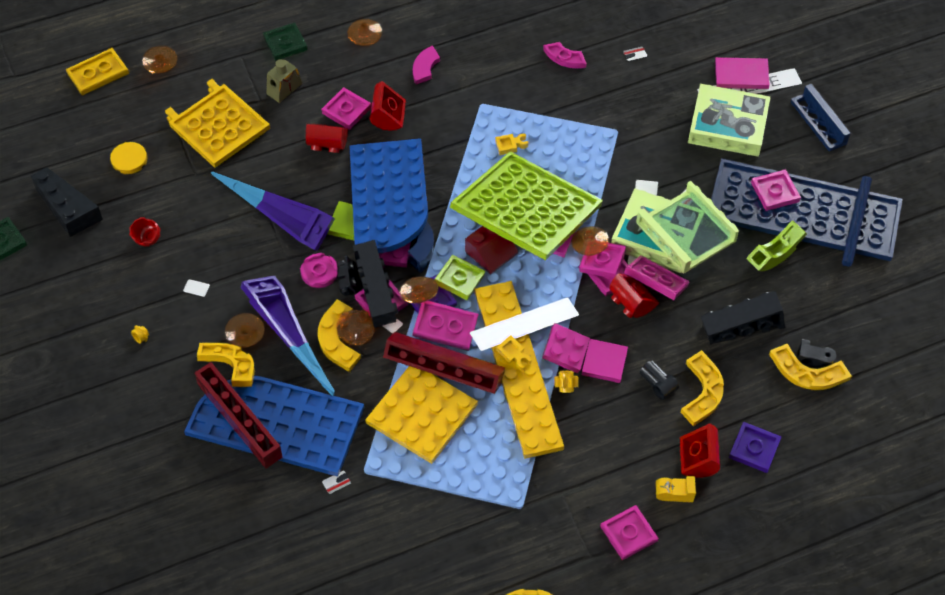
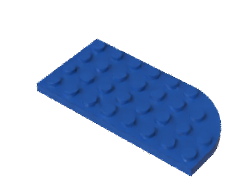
M421 139L350 145L355 245L375 240L378 253L391 252L405 246L420 234L428 219Z
M254 376L252 387H232L280 445L283 458L278 461L339 476L364 410L363 403L260 376ZM230 379V380H228L227 382H228V383L231 385V387H232V383H231V379ZM205 394L195 406L184 431L185 435L253 453Z

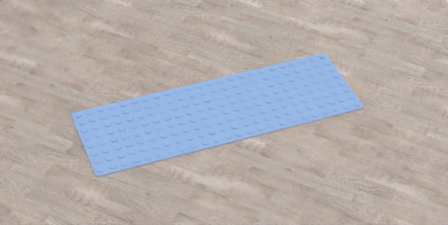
M481 104L424 281L438 275L452 254L485 270L465 252V238L482 225L451 209L450 204L451 201L506 155H499L495 137L513 134L515 138L519 134H526V140L522 142L528 141V148L521 149L518 147L517 152H514L516 155L602 199L618 131ZM598 210L575 231L565 258L552 254L545 261L514 243L518 254L491 275L486 271L485 276L476 288L512 281L522 314L567 297L574 306L582 277V272H579V266L589 240L592 238ZM473 292L468 300L451 293L457 301V306L454 308L478 313L475 330L484 328L475 293ZM414 310L406 336L496 364L492 349L488 348L481 351L473 338L468 351L412 336L418 316ZM571 318L557 324L569 328ZM553 325L529 333L549 400L551 399L554 387V376H557L559 365L543 359L542 356ZM397 364L390 389L409 367L408 365ZM435 375L477 400L478 405L432 464L376 430L364 467L366 474L512 508H523L536 456L524 459L502 384L497 392L493 394Z

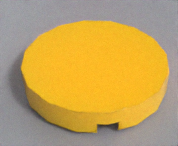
M125 142L114 148L110 160L116 171L118 170L123 174H133L140 171L144 164L146 165L147 153L140 144Z

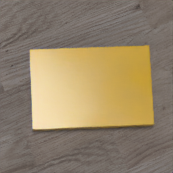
M113 48L66 69L68 76L82 96L129 74L127 67Z

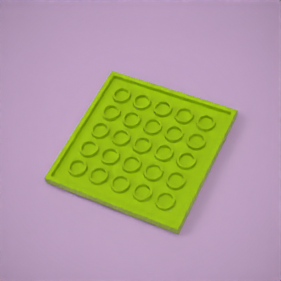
M510 151L451 201L450 208L546 261L601 207L603 200Z

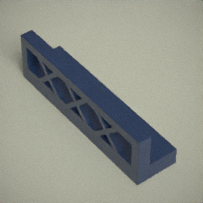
M812 84L805 86L802 95L791 99V104L829 152L847 145L851 133ZM805 100L808 107L802 106L798 102ZM808 112L816 114L818 118H810ZM817 125L825 126L827 132L819 130ZM827 137L833 138L837 142L834 144H830L827 140Z

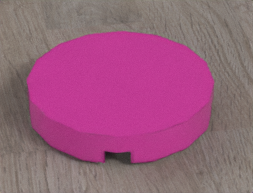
M323 253L310 255L304 260L300 268L303 281L315 288L329 286L338 276L337 262L333 257L325 256Z

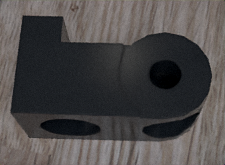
M802 339L798 348L797 359L803 365L820 369L834 364L837 356L833 349L810 346L809 340Z

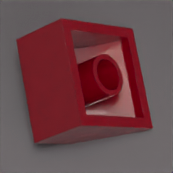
M481 226L465 238V252L490 275L518 254V250L513 242L484 226Z

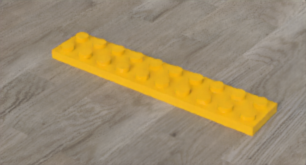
M512 281L474 289L485 327L522 314ZM529 334L515 339L525 348L522 354L530 356L532 360L531 364L521 361V364L524 365L523 371L516 367L514 360L509 364L496 351L498 345L491 347L496 365L505 367L502 386L524 459L564 450V444Z

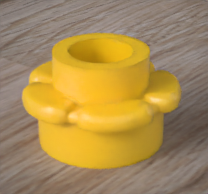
M136 325L135 329L131 331L133 338L139 344L144 341L147 342L149 332L144 326Z

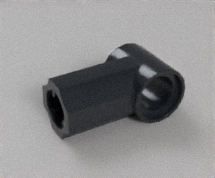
M648 361L640 369V374L653 387V391L659 399L664 400L679 389L677 380L670 374L666 375L653 361Z

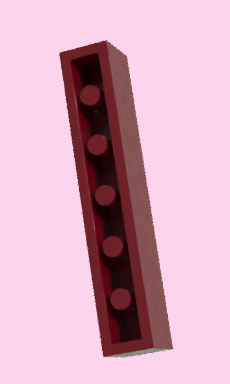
M394 332L387 339L383 358L493 394L501 386L505 367Z
M212 362L194 373L198 386L265 469L283 458L280 445Z

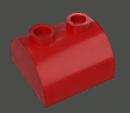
M383 81L374 87L370 121L373 125L383 130H398L403 127L406 99Z
M319 124L306 125V144L311 146V150L322 151V147L329 148V152L339 153L340 149L344 150L347 142L348 128Z
M618 273L610 283L609 289L613 293L611 299L618 305L621 303L624 305L625 309L623 312L629 318H640L648 314L659 304L640 281L629 275Z
M709 423L680 437L681 474L699 478L714 475L720 470L718 429L714 425Z

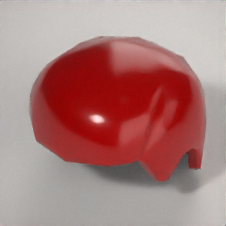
M140 217L130 226L129 234L137 244L150 247L158 241L160 227L154 220Z

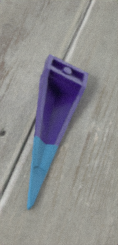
M211 172L213 176L299 242L318 251L335 218L314 207Z
M275 276L242 281L241 289L250 299L249 303L330 395L333 396L335 391L302 332L282 284Z

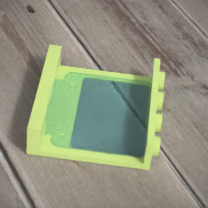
M691 181L687 184L686 192L654 211L648 213L644 208L638 211L636 220L641 229L683 274L735 243L739 233L736 225L731 223L725 214L715 207L712 200L707 198L701 192V189Z

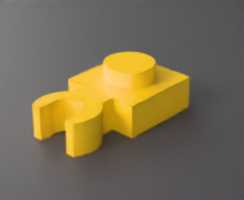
M513 134L495 137L499 155L507 154L510 151L514 153L517 152L518 147L525 149L529 145L528 141L522 142L526 140V134H519L515 138Z
M511 335L496 347V351L509 364L514 360L516 367L520 371L524 370V365L521 364V361L531 364L530 356L522 354L525 348Z

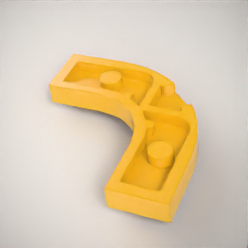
M337 299L323 315L319 323L318 340L325 356L333 363L350 372L361 359V354L343 344L338 337V331L353 313V308Z
M199 343L197 361L225 362L233 367L232 387H252L255 370L253 358L249 353L246 354L241 351V347L232 344Z
M788 344L770 350L769 353L782 375L793 384L802 388L825 390L847 382L852 377L842 361L820 369L809 368L803 365L796 358Z
M702 350L686 360V365L699 378L703 388L702 393L695 400L681 408V413L693 427L710 416L718 408L723 396L724 383L722 375L716 365Z

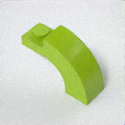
M792 220L775 239L765 245H758L746 259L758 271L769 270L788 258L797 249V244L807 233Z

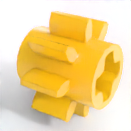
M559 371V376H554V386L559 387V392L562 393L574 392V387H578V376H574L573 371Z

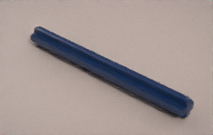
M863 176L860 183L843 255V266L851 267L854 260L872 182L871 177Z

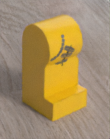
M686 476V479L660 478L656 480L657 499L662 501L694 502L696 495L695 476Z

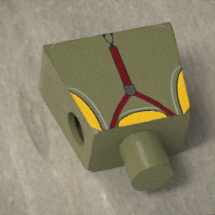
M280 59L276 61V66L267 74V95L279 103L302 84L298 69L286 60Z

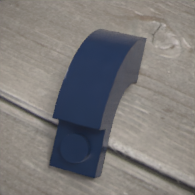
M426 222L423 230L415 238L416 244L408 250V262L419 273L427 268L434 251L433 231L428 222Z

